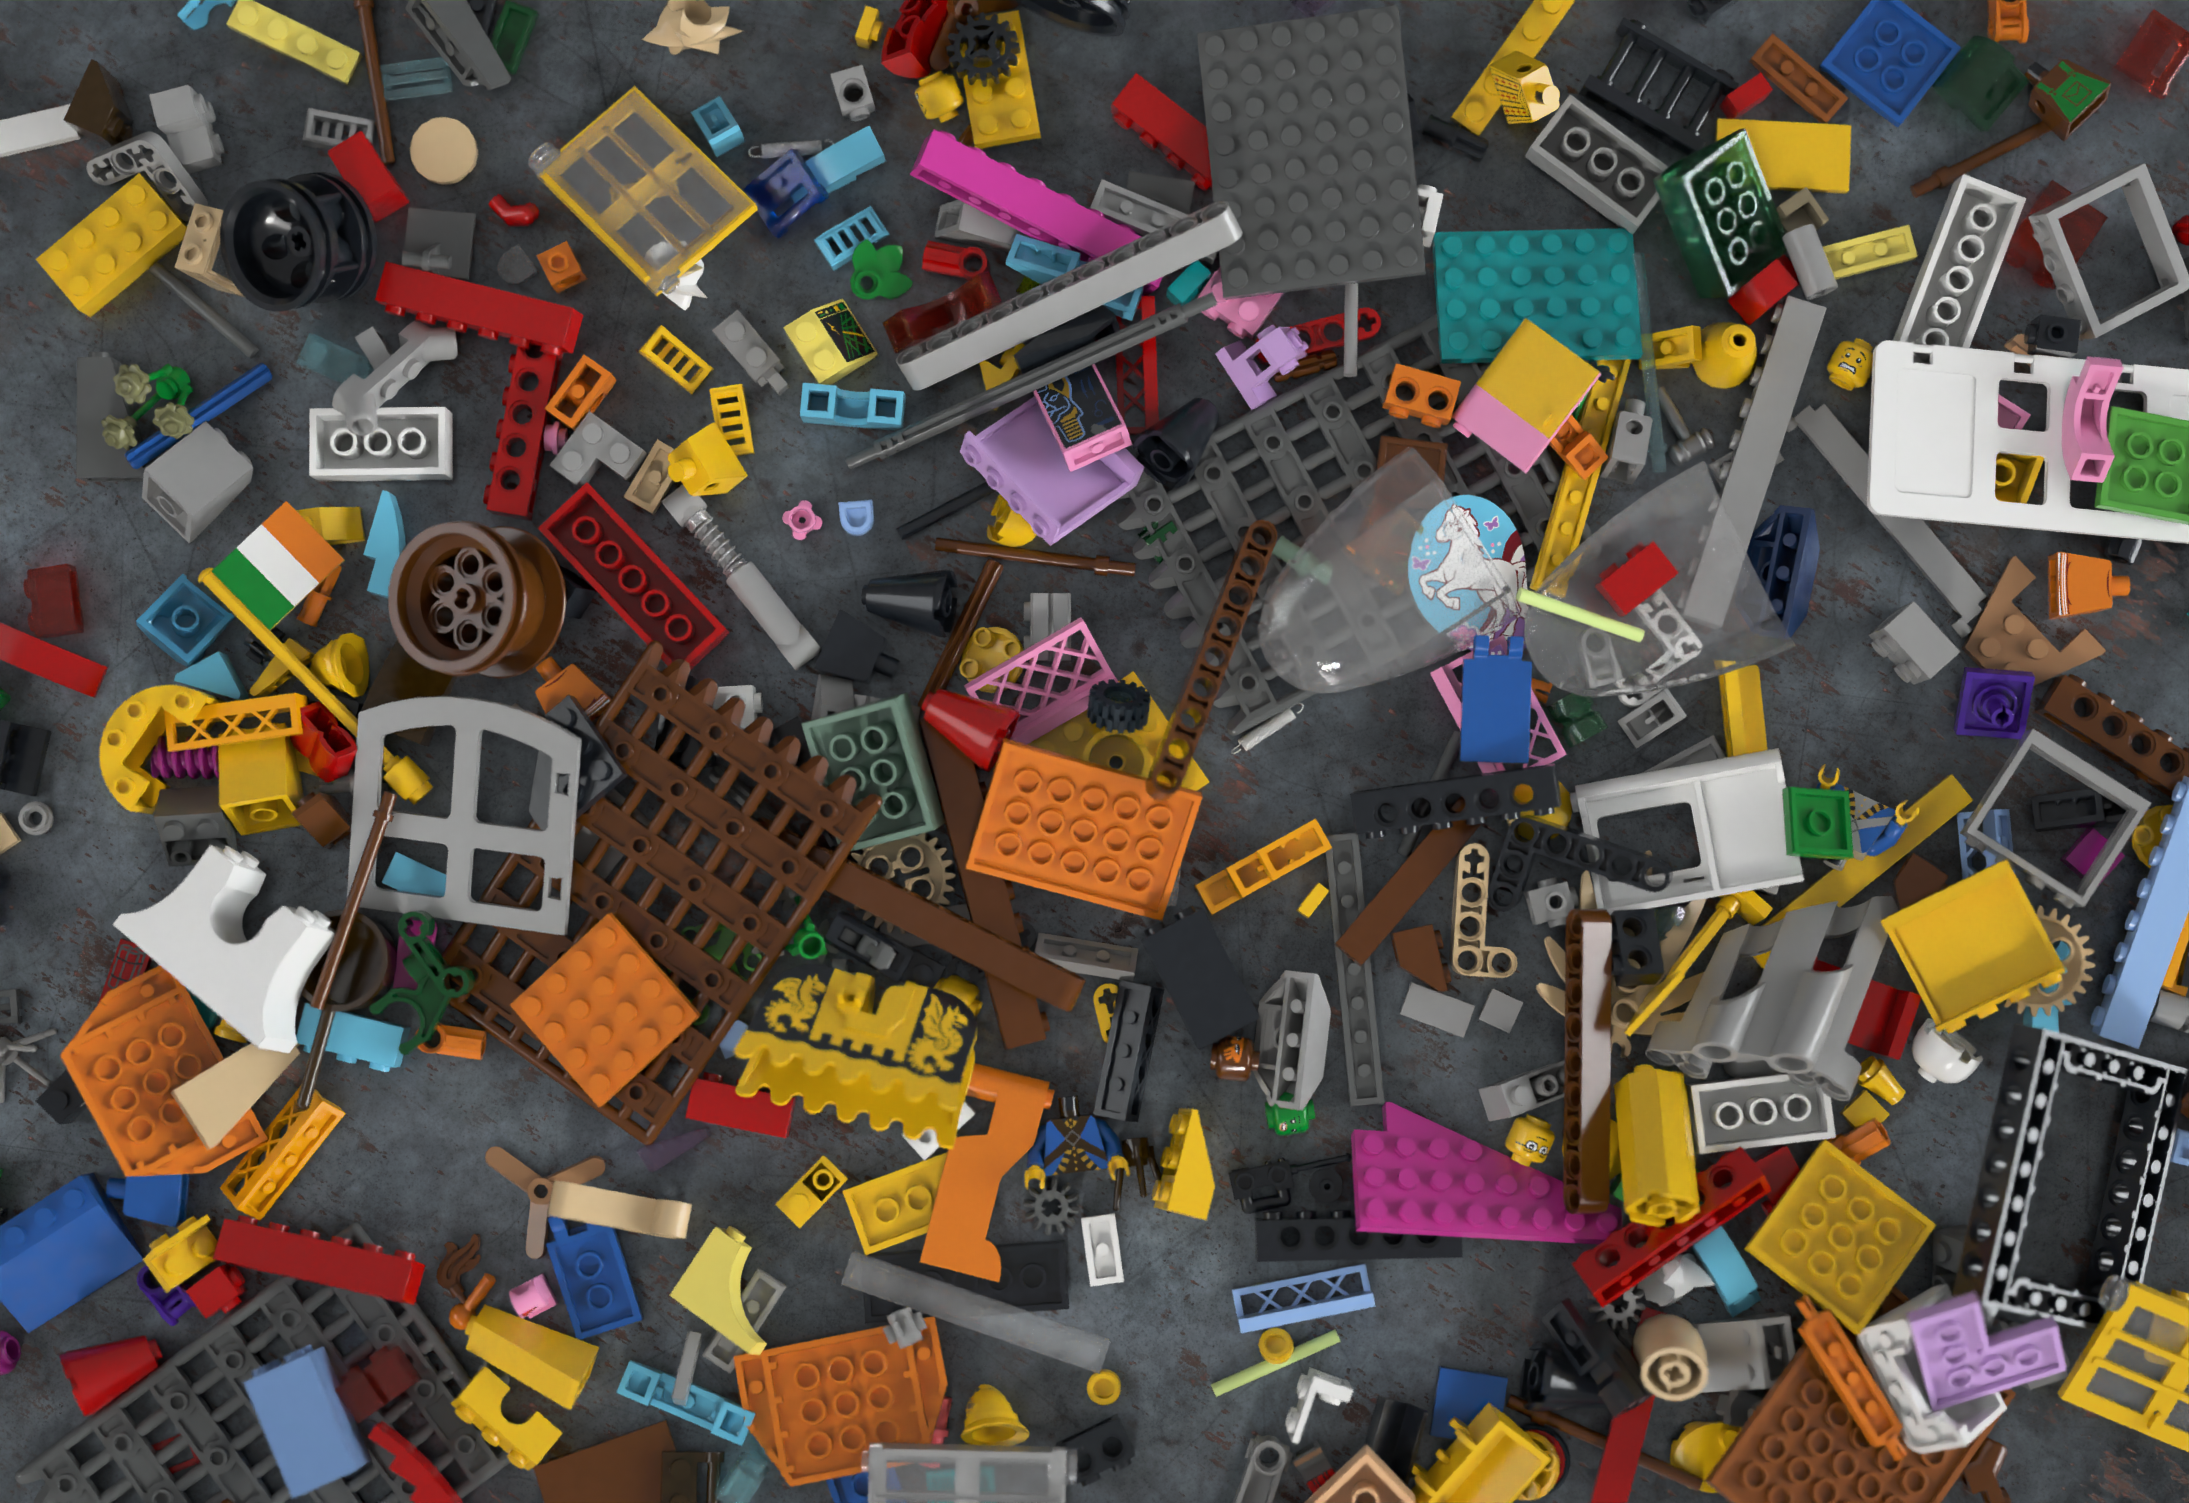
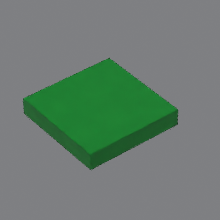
M1789 786L1782 789L1786 856L1838 860L1853 858L1849 791Z

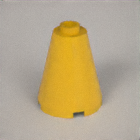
M1731 322L1713 323L1701 330L1702 360L1691 362L1699 379L1711 387L1721 389L1731 388L1746 381L1753 373L1758 357L1756 339L1752 330L1745 325Z

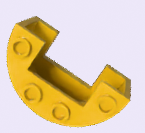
M176 685L148 688L124 701L107 722L99 749L102 776L114 798L128 811L153 814L160 789L171 788V786L158 777L153 778L152 774L144 769L151 758L153 747L157 744L159 736H166L164 711H168L190 726L204 705L224 703L226 701L201 691ZM211 722L206 730L210 731L215 722Z

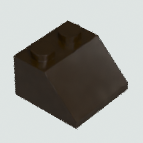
M91 59L63 120L83 137L109 148L132 137V125L134 122L117 79L100 63Z

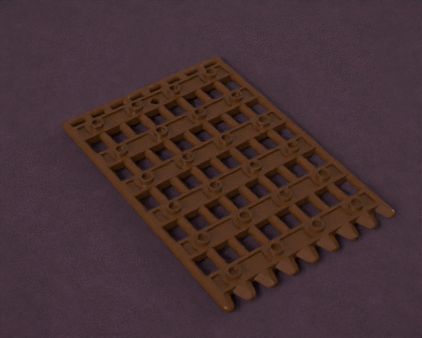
M656 640L648 644L594 725L627 774L637 780V783L621 807L603 796L576 819L574 840L583 826L600 838L583 863L573 857L570 905L574 901L589 912L574 937L571 938L567 934L558 935L493 926L497 929V932L483 953L479 955L465 945L478 923L463 922L441 954L449 967H467L475 977L473 989L464 996L451 998L450 1006L646 1146L652 1145L883 803L881 796L870 794L859 804L853 806L851 802L856 788V780L848 774L840 776L828 787L823 785L828 770V760L822 755L813 756L801 767L796 766L801 743L795 736H787L773 748H770L768 743L773 729V723L770 718L758 717L745 729L740 727L745 711L743 699L733 697L717 710L714 709L713 704L718 690L717 682L714 679L705 678L693 688L687 690L685 686L690 673V664L687 660L677 659L663 671H660L658 666L663 646ZM632 694L648 706L629 732L614 720ZM661 714L674 723L675 726L659 750L656 751L641 739L657 715ZM687 732L701 742L702 746L686 770H683L669 760V758ZM713 752H715L730 764L712 790L696 779V777ZM742 771L758 783L739 809L726 800L724 796ZM650 789L665 801L649 825L646 826L631 816L647 790ZM771 791L784 800L785 803L770 826L766 828L751 816L767 792ZM677 808L691 818L692 821L674 846L658 834ZM798 810L813 822L795 848L780 838L779 835L795 811ZM534 818L526 827L540 829ZM704 827L720 840L704 864L701 865L686 853ZM825 829L840 839L841 842L824 867L810 859L807 854ZM612 845L626 855L627 858L611 882H608L595 873L594 870ZM732 847L745 856L747 860L729 885L715 875L714 871ZM509 853L478 899V902L529 908L544 884V859L538 856ZM518 863H520L535 875L517 900L503 890L502 887ZM637 865H640L653 874L654 878L638 902L622 892L621 889ZM759 866L775 877L759 903L756 904L741 892ZM552 878L551 886L561 892L562 878ZM667 884L682 896L667 919L663 921L648 909L664 885ZM788 886L803 898L787 922L783 923L770 914L769 911L784 888ZM694 903L708 913L709 916L691 941L677 931L676 928ZM608 913H612L654 961L657 960L671 970L668 977L677 987L682 979H684L699 990L691 1002L699 1013H701L710 999L727 1010L710 1036L692 1023L651 1061L645 1072L641 1070L614 1096L623 1102L619 1110L609 1102L602 1107H598L566 1069H561L548 1059L552 1053L510 1006L527 989L519 982L535 958L551 967ZM722 923L737 935L722 958L718 960L703 948L719 924ZM508 938H510L525 950L507 975L493 965L492 962ZM749 942L762 951L764 956L746 980L732 970L731 967ZM451 975L450 979L459 984L460 988H462V976ZM471 994L487 1005L483 1012L467 1001ZM498 1013L514 1024L511 1031H508L494 1021ZM525 1033L542 1044L538 1051L521 1040ZM674 1055L689 1067L671 1092L658 1083L656 1078L670 1057ZM634 1111L651 1122L647 1129L630 1118Z

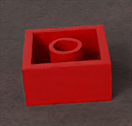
M1759 73L1728 94L1719 107L1727 119H1738L1763 102L1773 88L1763 74Z

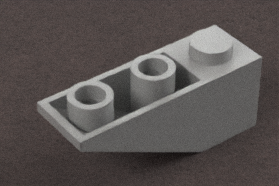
M1565 1059L1478 1089L1489 1122L1511 1118L1563 1098Z

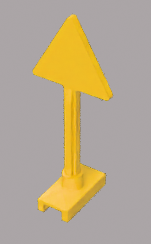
M1753 890L1718 896L1721 900L1715 906L1716 911L1670 967L1665 980L1648 992L1624 1033L1630 1037L1685 977V972L1727 919H1732L1738 913L1749 924L1751 923L1754 926L1764 920L1773 908Z

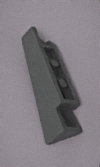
M409 0L405 9L463 85L471 87L485 85L488 90L509 83L511 76L467 0Z

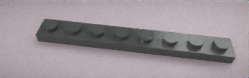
M1356 833L1326 835L1332 846L1330 850L1325 852L1334 944L1365 909L1359 839ZM1334 945L1350 1106L1384 1103L1370 956L1362 966H1359Z

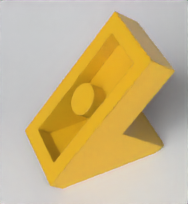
M1691 325L1641 335L1643 353L1639 359V369L1689 368L1690 362L1702 360L1700 326Z
M1023 343L1016 345L1014 349L1010 348L1004 352L999 362L1003 366L1002 369L997 368L986 360L979 363L986 391L1017 377L1020 371L1013 355L1025 346Z

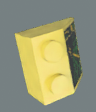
M843 298L812 309L783 327L818 384L832 385L879 355Z

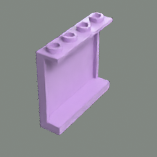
M1035 396L976 436L971 431H968L965 434L960 449L964 460L970 466H974L985 478L987 484L992 489L997 490L1008 501L1011 509L1020 514L1031 525L1034 533L1042 537L1050 546L1136 487L1145 468L1124 448L1070 472L1062 451Z

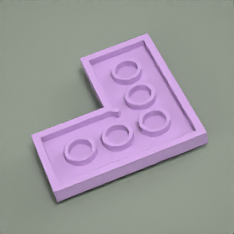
M1975 1292L1956 1296L1952 1299L1906 1313L1928 1403L1932 1412L2067 1370L2058 1326L2053 1316L2034 1320L2028 1324L2002 1330L1987 1336L1980 1303Z

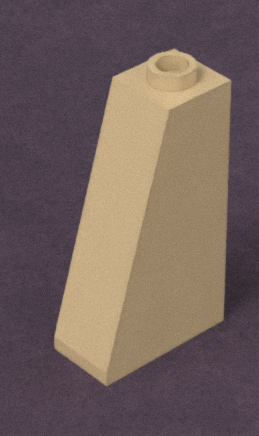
M250 1043L171 1092L207 1150L213 1148L222 1140L300 1054L296 1047L301 1044L297 1043L290 1053L257 1048L253 1043Z

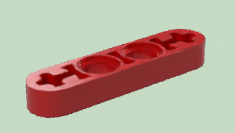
M1368 307L1358 309V323H1360L1361 316H1366L1367 320L1374 321L1369 332H1365L1363 327L1358 328V342L1375 337L1380 329L1381 318L1374 309ZM1344 313L1290 326V329L1296 327L1299 332H1304L1310 337L1309 348L1305 350L1307 355L1344 346ZM1335 323L1341 327L1343 335L1339 340L1331 341L1325 337L1324 328L1328 324ZM1259 352L1255 356L1256 360L1261 364L1270 365L1263 353Z

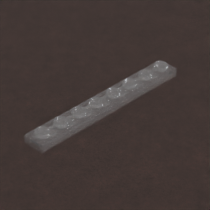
M856 1251L851 1253L841 1285L905 1307H910L913 1310L1099 1374L1111 1339Z

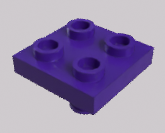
M1964 667L1954 724L1956 735L2021 739L2026 730L2035 680L2033 672Z

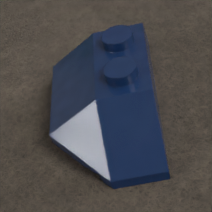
M1780 505L1774 511V514L1766 519L1752 534L1741 567L1734 603L1755 638L1788 642L1807 616L1820 553L1815 510L1812 508Z

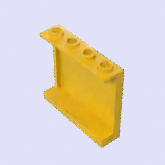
M2007 858L1880 920L1935 1022L1938 1032L1946 1029L1949 1034L1967 1025L1964 1019L1975 1014L1978 1015L1979 1019L1998 1011L1996 1004L2007 999L2010 1000L2011 1004L2018 1002L2030 995L2028 989L2040 983L2043 989L2054 985L2062 980L2060 974L2066 972Z

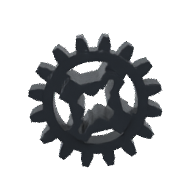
M981 12L979 20L976 21L969 15L967 16L968 24L966 26L961 23L956 24L958 34L949 33L948 37L952 45L946 46L948 56L951 57L949 59L951 69L957 68L956 72L959 79L968 75L970 85H973L976 79H980L982 86L986 87L988 79L991 78L996 84H999V75L1002 73L1009 77L1011 75L1009 65H1018L1016 54L1020 53L1019 43H1016L1018 40L1016 31H1010V25L1007 20L999 24L998 15L996 14L990 20H986L984 12ZM1002 42L1005 43V52L1003 56L1000 54L999 51L1002 48ZM965 43L967 45V50L964 52L965 56L962 57L961 51Z

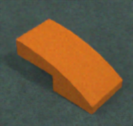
M1572 414L1549 443L1568 466L1583 480L1588 478L1609 458L1589 432L1583 430Z

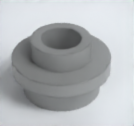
M33 801L22 807L18 821L20 827L26 833L41 835L51 828L54 816L47 804ZM39 812L42 815V821L35 825L32 817L35 813Z

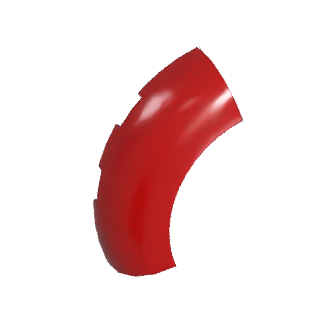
M947 0L904 1L899 8L901 16L894 28H888L883 43L881 63L893 74L906 78L930 76L929 56L948 16Z

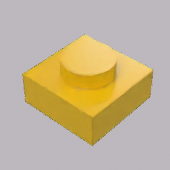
M865 6L855 35L857 46L870 50L873 40L878 42L884 22L880 21L878 9Z

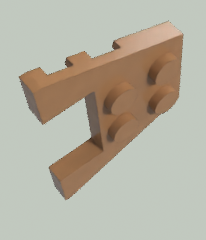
M2013 556L2007 561L2004 572L1999 581L1996 582L1986 606L1980 612L1972 627V631L1962 646L1965 653L1980 668L2033 672L2035 676L2033 686L2104 654L2106 650L2086 629L2081 630L2058 651L2012 603V600L2036 577L2016 556Z

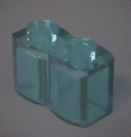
M750 1450L749 1453L741 1452L716 1490V1498L724 1503H749L770 1471L766 1465L767 1459L753 1450Z

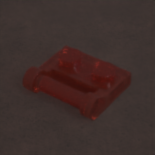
M2153 9L2114 67L2147 88L2154 97L2165 99L2171 90L2170 84L2189 57V32ZM2174 40L2180 47L2160 77L2157 78L2151 73Z

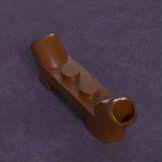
M1986 1437L1959 1476L1964 1489L1973 1495L1980 1492L1984 1503H2011L2006 1489L2003 1486L2000 1487L1996 1479L2008 1453L2006 1446Z

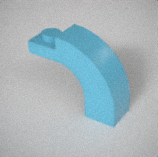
M1722 1226L1690 1247L1714 1282V1286L1726 1310L1732 1317L1749 1309L1761 1300L1756 1289L1758 1286L1751 1272Z

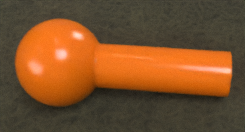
M485 1273L466 1302L452 1307L449 1312V1321L455 1329L466 1330L470 1317L476 1315L475 1310L495 1284L496 1279L494 1276Z

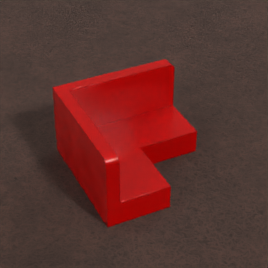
M362 131L357 132L328 150L329 157L343 179L349 182L366 202L375 223L410 203L395 177L385 166L373 145Z

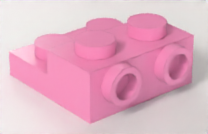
M1219 267L1198 298L1213 292L1218 305L1201 313L1214 321L1218 317L1228 324L1227 329L1232 334L1241 339H1244L1246 336L1252 340L1283 293L1225 300L1223 298L1221 269Z

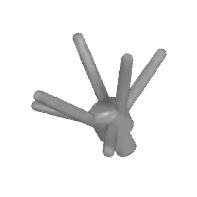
M51 1028L13 1042L7 1037H0V1103L5 1102L6 1065L12 1062L19 1065L44 1085L50 1086L52 1084L51 1080L18 1056V1051L36 1052L37 1046L28 1044L56 1034V1028Z

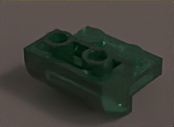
M1973 36L1934 82L1932 87L1952 109H1960L1979 131H1988L2027 85L2029 80L2013 64L2015 57L2007 49L1987 37Z

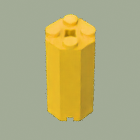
M1647 1064L1639 1065L1634 1068V1073H1628L1614 1085L1625 1211L1629 1213L1632 1222L1652 1226L1666 1225L1665 1219L1675 1217V1223L1685 1222L1698 1213L1700 1208L1688 1091L1684 1081V1074L1679 1071L1669 1072L1654 1069L1653 1066Z

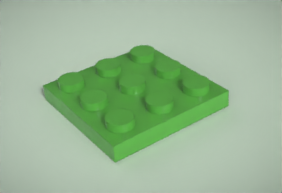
M2115 406L2109 407L2106 423L2107 437L2115 457L2104 482H2097L2094 507L2189 525V421Z

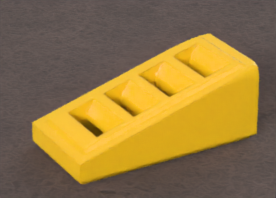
M662 325L654 331L638 351L690 394L697 389L713 369ZM662 339H665L668 343L658 355L652 352ZM675 347L678 352L666 364L663 359ZM685 355L689 360L677 373L673 368ZM696 364L700 369L688 382L684 379V376Z
M736 384L709 389L714 422L725 439L745 437V443L730 445L735 455L754 454L744 386ZM738 398V402L720 405L719 399ZM740 410L741 416L722 419V413ZM738 424L743 426L742 430L724 432V427Z
M289 638L284 643L305 666L311 662L312 657L315 655V653L294 639ZM274 656L251 687L249 693L257 698L266 697L294 674Z

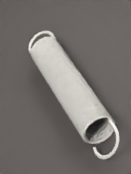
M821 140L761 144L762 156L751 155L750 150L752 148L749 149V155L761 157L762 159L816 155L822 152Z
M1297 703L1302 705V709L1299 712H1297V714L1300 713L1304 708V705L1302 703ZM1288 708L1271 717L1244 737L1238 739L1239 745L1232 749L1231 754L1241 751L1239 749L1233 753L1241 744L1246 751L1253 748L1272 733L1295 719V714Z

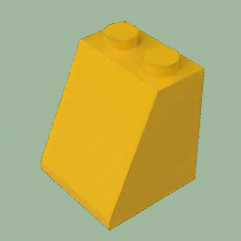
M273 723L280 729L288 728L285 723ZM267 726L264 731H270L272 729L269 726ZM257 728L241 729L248 734L253 733ZM234 730L231 736L240 734ZM289 736L218 746L219 806L241 836L302 826L292 815V812L299 808L297 802L304 797L301 774L298 771L295 747L291 743Z

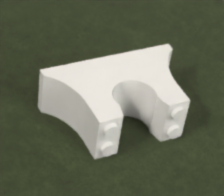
M210 845L190 874L170 895L145 910L136 913L120 914L113 925L257 1048L290 1053L297 1044L295 1016L302 989L310 973L331 945L336 931L329 926L332 923L331 920L316 910L311 913L301 906L297 909L282 906L265 921L258 935L252 940L247 941L242 929L243 914L251 900L258 895L267 874L257 867L259 861L245 851L238 853L229 846L222 849Z

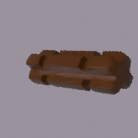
M1334 350L1320 352L1319 356H1316V354L1307 355L1297 360L1299 365L1285 375H1282L1279 371L1273 375L1275 382L1279 383L1289 380L1291 376L1295 379L1318 373L1320 369L1324 371L1330 370L1337 366L1336 354Z

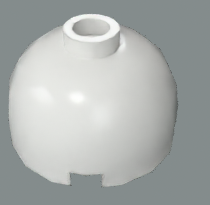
M1927 1018L1918 1030L1912 1043L1913 1058L1920 1066L1918 1073L1932 1083H1935L1936 1080L1944 1083H1959L1967 1079L1982 1062V1056L1974 1057L1973 1055L1977 1049L1956 1031L1948 1034L1946 1029H1944V1031L1938 1032L1936 1027H1934L1936 1024L1933 1019Z

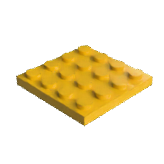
M1825 1139L1817 1146L1747 1244L1745 1250L1803 1295H1808L1809 1299L1821 1309L1830 1310L1839 1323L1855 1335H1859L1936 1224Z

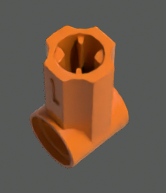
M439 1023L436 1030L441 1035L440 1043L436 1047H431L426 1041L418 1046L425 1053L482 1060L486 1050L487 1032Z
M1876 1118L1871 1119L1845 1135L1840 1133L1836 1135V1138L1827 1140L1858 1165L1861 1164L1862 1160L1891 1144L1888 1132Z

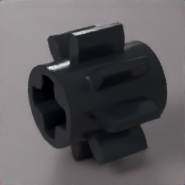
M275 626L271 632L284 644L285 642L282 639L286 634ZM252 632L248 634L244 645L250 648V650L246 653V656L262 666L266 661L270 663L275 655Z

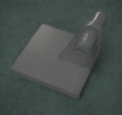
M408 207L402 266L459 280H469L476 214Z

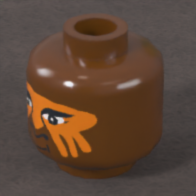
M1227 1035L1219 1039L1218 1043H1213L1210 1069L1215 1070L1216 1076L1219 1079L1245 1082L1250 1078L1251 1071H1258L1260 1051L1254 1050V1043L1250 1038Z

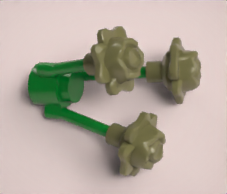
M167 363L161 369L147 374L142 372L137 364H131L130 366L126 364L121 365L119 373L113 377L116 393L124 397L128 404H133L135 401L138 404L144 403L146 395L152 391L149 381L157 379V392L132 416L118 419L109 414L104 418L101 424L104 427L102 435L105 437V442L116 449L123 447L126 450H130L136 446L137 441L134 437L135 431L133 430L137 426L136 422L161 398L166 400L178 398L176 404L169 402L164 407H158L154 411L153 423L160 428L162 435L179 439L183 434L192 433V425L195 419L188 414L184 406L187 397L193 392V388L190 386V378L186 371L179 367H172Z

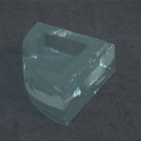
M1679 906L1655 907L1654 913L1659 942L1667 938L1665 934L1674 925L1679 926L1682 923L1686 914L1684 909Z

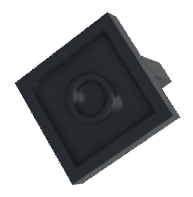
M0 720L1 790L36 797L52 731Z

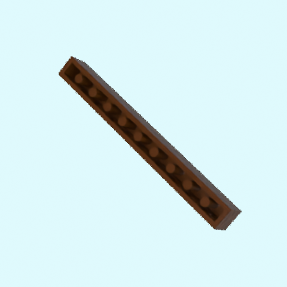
M920 719L919 727L945 817V825L970 920L1022 946L1019 933L1024 932L1023 923L1019 912L1013 914L1010 900L1015 899L1012 882L966 869V861L988 792L985 782L978 781L976 769H980V767L925 719ZM1028 945L1022 946V947H1024V948H1026V949L1029 950ZM984 970L1004 1049L1007 1050L1047 1039L1045 1032L1050 1031L1046 1012H1039L1036 1001L1039 998Z

